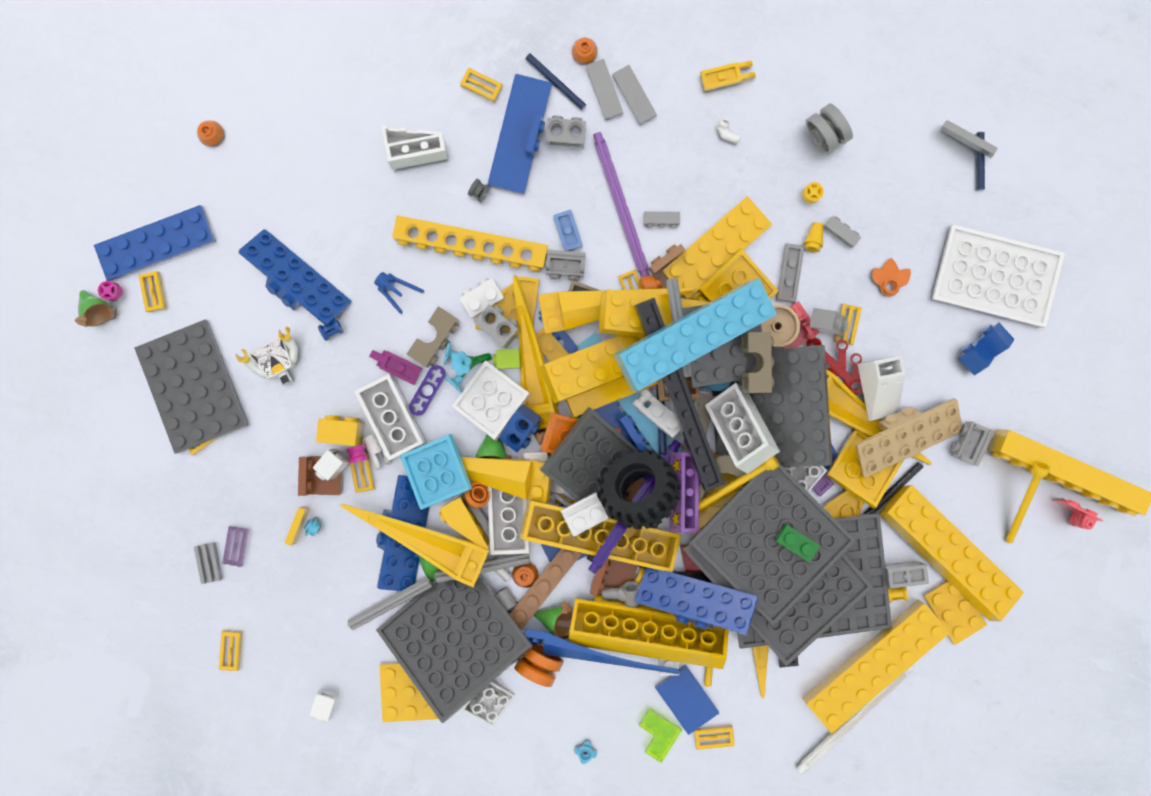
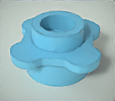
M314 517L313 520L309 519L304 527V530H306L305 536H314L318 531L321 523L316 520L317 517Z
M585 741L583 745L577 746L574 749V753L578 755L582 764H586L597 756V752L591 747L590 741Z

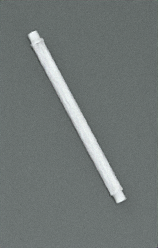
M908 668L842 726L828 735L801 761V764L796 769L801 774L810 770L905 680L913 668Z

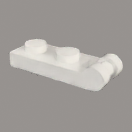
M645 389L641 393L642 396L638 400L635 399L632 405L670 438L674 439L681 431L675 414ZM647 401L651 404L648 408L644 406Z

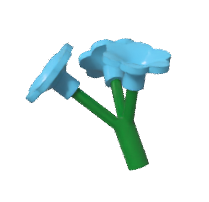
M448 342L444 365L452 358L451 368L456 371L457 376L454 379L445 376V379L462 393L463 391L459 384L464 380L463 377L476 364L485 362V360H491V354L486 353L475 357L468 356L463 351L459 353L452 351L450 342Z

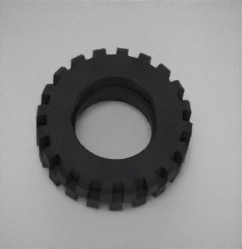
M640 449L633 450V453L629 451L623 453V457H617L612 465L609 464L606 468L608 472L602 476L601 480L604 483L600 485V491L602 492L601 499L605 507L618 522L628 528L633 526L634 529L641 530L642 526L648 529L653 527L652 524H661L663 518H668L671 515V509L675 510L677 506L676 500L680 498V492L678 491L680 489V482L677 480L676 473L665 458H662L656 452L652 453L651 450L645 449L642 452ZM646 476L655 478L654 489L648 497L638 502L626 501L627 489L635 480Z

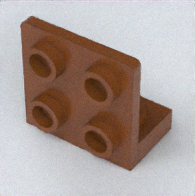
M322 456L299 457L298 496L310 494L341 495L342 472L335 479L322 480L315 474L316 471L313 469Z
M607 559L594 575L590 594L595 596L598 594L602 595L604 587L620 588L624 583L633 581L637 566Z

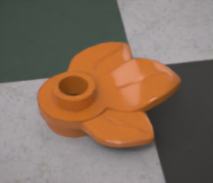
M892 258L883 264L882 269L873 268L872 271L873 281L880 286L882 294L889 297L896 295L900 287L907 285L911 275L910 269L899 270ZM887 284L892 285V290L886 288Z

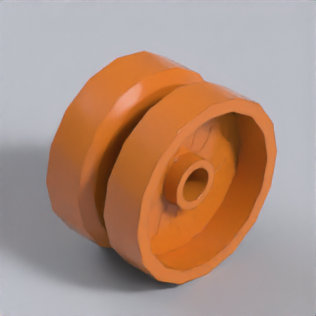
M532 643L533 647L524 654V657L517 660L514 669L521 676L536 684L552 687L556 679L554 672L560 671L564 660L558 656L543 654V646Z

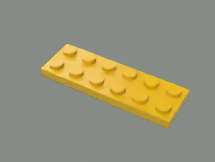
M746 196L687 248L685 252L670 263L662 273L667 279L677 278L679 288H695V291L682 295L685 299H689L739 249L744 250L773 224L753 201Z

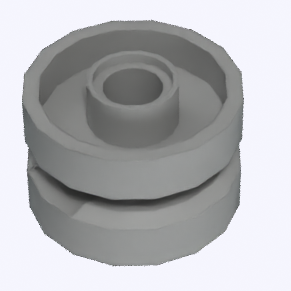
M831 103L820 109V115L815 113L806 119V126L811 137L819 148L828 155L838 149L839 143L843 145L853 139L852 129L845 116Z

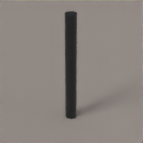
M917 462L884 493L876 508L869 507L863 514L877 512L924 466Z

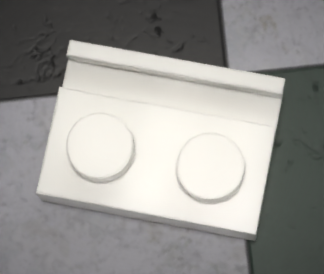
M595 492L560 510L573 537L608 519Z

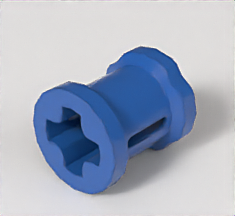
M336 318L327 326H318L319 332L325 341L337 333H343V329Z

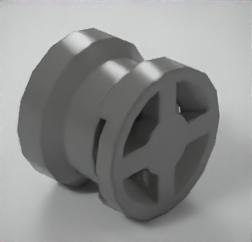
M477 178L472 183L468 195L476 197L477 201L482 203L491 187L487 184H482L481 180Z

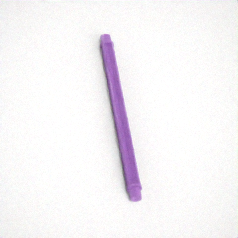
M597 132L593 134L594 144L638 273L640 272L641 277L650 276L648 272L649 267L606 141L602 133Z

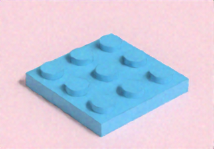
M452 434L400 455L420 510L473 489Z

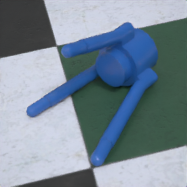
M381 272L375 279L374 284L378 286L377 290L387 298L400 314L403 311L387 293L391 290L399 297H402V293L393 287V281L424 293L423 289L403 281L391 273L387 275Z

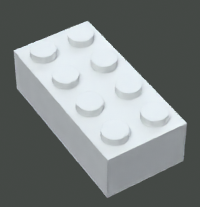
M388 374L354 391L388 461L426 443L392 374Z
M733 384L705 405L736 468L748 474L780 452L749 393H742V386L739 384Z
M488 487L490 492V500L488 502L490 555L529 553L530 541L519 538L527 500Z

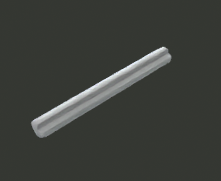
M677 278L666 280L672 322L683 317ZM691 362L681 367L684 377L693 375Z
M516 554L485 561L480 574L529 564V554ZM442 570L435 572L437 583L454 580Z
M426 577L349 619L348 627L351 630H355L432 587L431 580Z

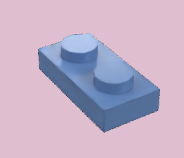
M572 210L553 215L564 251L583 247Z

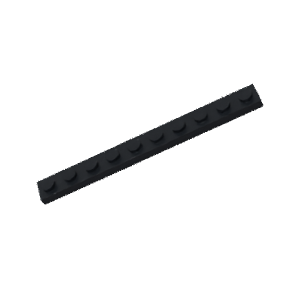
M655 298L634 305L645 336L665 327ZM681 368L663 377L662 381L703 490L708 492L723 485L724 482Z

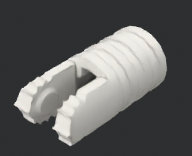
M375 433L362 439L376 470L380 469V463L375 455L378 452L381 453L385 464H391Z

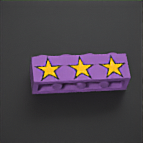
M672 452L670 453V466L680 482V489L678 490L680 498L676 500L677 506L675 510L671 509L669 531L680 533L698 532L699 477L690 453Z

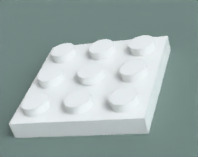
M485 360L451 407L497 441L515 411L527 401L531 394Z

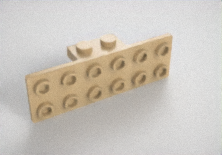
M953 398L923 413L911 406L906 407L902 411L888 415L885 419L878 421L879 428L883 431L856 444L862 475L866 478L959 434L962 422L958 400Z

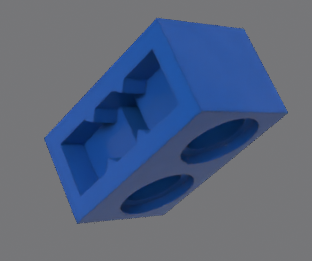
M523 404L515 411L499 440L516 453L521 448L526 449L532 441L530 436L532 434L535 435L539 430V422L542 417Z

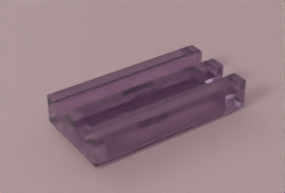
M236 526L228 527L222 564L235 565L237 567L243 566L249 529ZM234 531H235V537H234L233 549H232V554H231V560H229L230 550H231V545H232V539H233V533H234ZM240 532H243L238 561H235Z

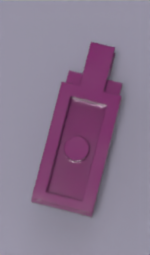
M372 350L369 355L370 358L378 361L376 366L380 367V369L412 385H415L423 369L389 351L383 350L381 354Z

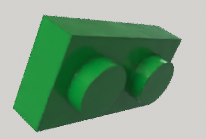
M787 524L783 526L775 539L777 543L809 563L820 545Z

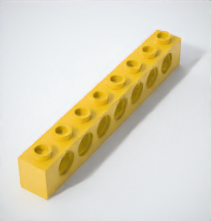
M399 215L396 216L392 236L399 245L408 246V243L415 244L416 248L423 250L431 247L435 248V252L446 253V251H451L455 256L464 257L466 254L471 255L474 260L483 261V258L491 259V263L502 265V262L510 263L509 266L514 268H520L522 265L527 266L528 270L539 272L540 269L544 270L548 245ZM413 229L419 230L416 238L410 237V232ZM431 233L438 234V238L434 242L428 240ZM454 236L457 239L456 243L452 246L447 245V239ZM474 240L475 247L473 249H467V241ZM487 244L494 245V250L491 253L484 251V247ZM507 247L513 249V254L509 257L503 255V250ZM525 251L531 252V259L523 260L521 258L522 253Z

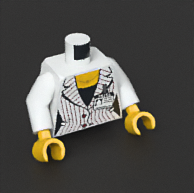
M286 327L287 334L281 333L279 329V339L250 353L251 357H248L246 349H241L245 355L240 357L236 353V359L241 363L244 362L252 372L263 378L275 379L278 377L282 386L293 381L288 371L296 367L298 346L293 337L290 336V328Z

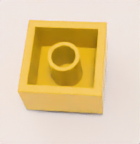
M325 415L324 418L318 419L316 442L348 446L362 445L365 422H359L360 418L344 417V420H340L341 416Z

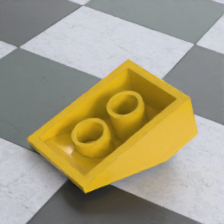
M463 496L440 508L441 512L439 515L444 523H448L451 528L476 545L486 549L490 548V540Z

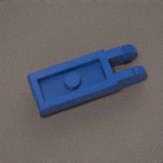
M539 311L540 317L538 319L542 322L541 311ZM564 330L551 333L557 341L562 339L564 342L563 347L567 352L573 353L576 351L577 345Z

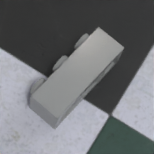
M644 211L643 225H646V227H653V225H658V227H665V225H670L673 228L680 225V212Z
M830 217L823 228L851 249L855 247L861 239L860 234L852 231L849 225L840 222L841 220L838 217Z

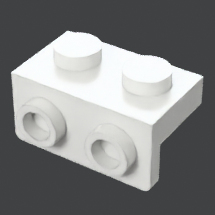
M492 278L481 280L478 283V287L473 290L471 288L465 290L462 293V297L459 298L471 318L482 313L488 304L493 306L504 299Z

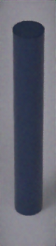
M977 132V136L985 140V132ZM977 151V190L981 191L985 190V155Z

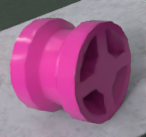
M103 281L97 290L101 298L110 301L120 299L123 292L122 287L118 283Z
M365 444L346 448V452L350 456L349 464L368 459L364 451L366 448Z

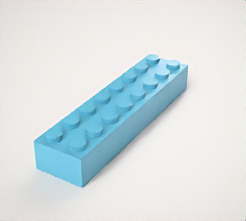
M760 278L749 280L613 355L631 390L639 391L776 316L777 313Z

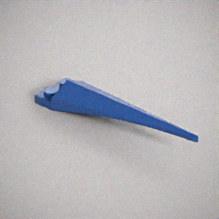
M526 629L525 636L531 643L542 644V641H544L543 654L679 674V669L646 664L611 656L579 646L544 631Z

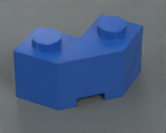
M1000 322L994 326H987L982 331L983 334L972 344L969 343L962 349L963 353L959 360L974 376L989 367L993 359L1010 348L1015 340Z

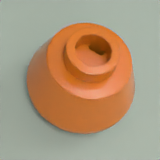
M582 37L574 42L572 55L576 61L586 64L592 62L597 56L598 48L592 39Z
M206 120L199 124L197 137L202 144L214 146L221 141L223 129L218 122Z
M654 275L642 276L639 280L642 289L663 288L659 277L655 278Z
M472 482L471 486L473 489L465 492V500L475 508L484 507L490 500L489 489L479 482Z
M532 563L515 566L512 571L514 583L522 588L531 587L538 578V571Z

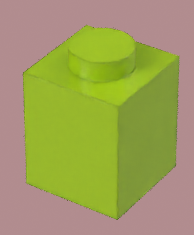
M520 349L496 350V354H493V365H497V369L520 368Z

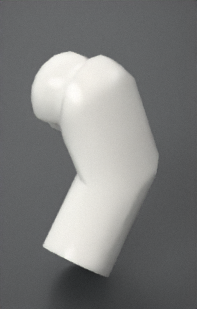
M720 119L717 123L720 137L723 140L738 144L740 135L730 131L727 119Z
M504 554L494 555L493 559L502 558L505 556ZM506 569L495 571L505 582L512 576Z

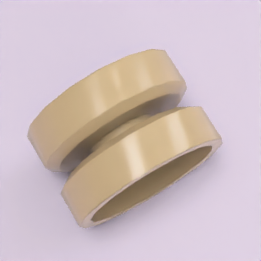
M775 304L773 307L777 315L761 323L762 332H771L774 340L772 348H780L791 344L797 338L800 331V321L792 308L786 305Z

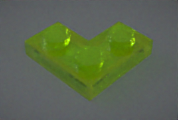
M649 708L639 723L641 728L654 735L645 749V753L662 763L682 732V729Z

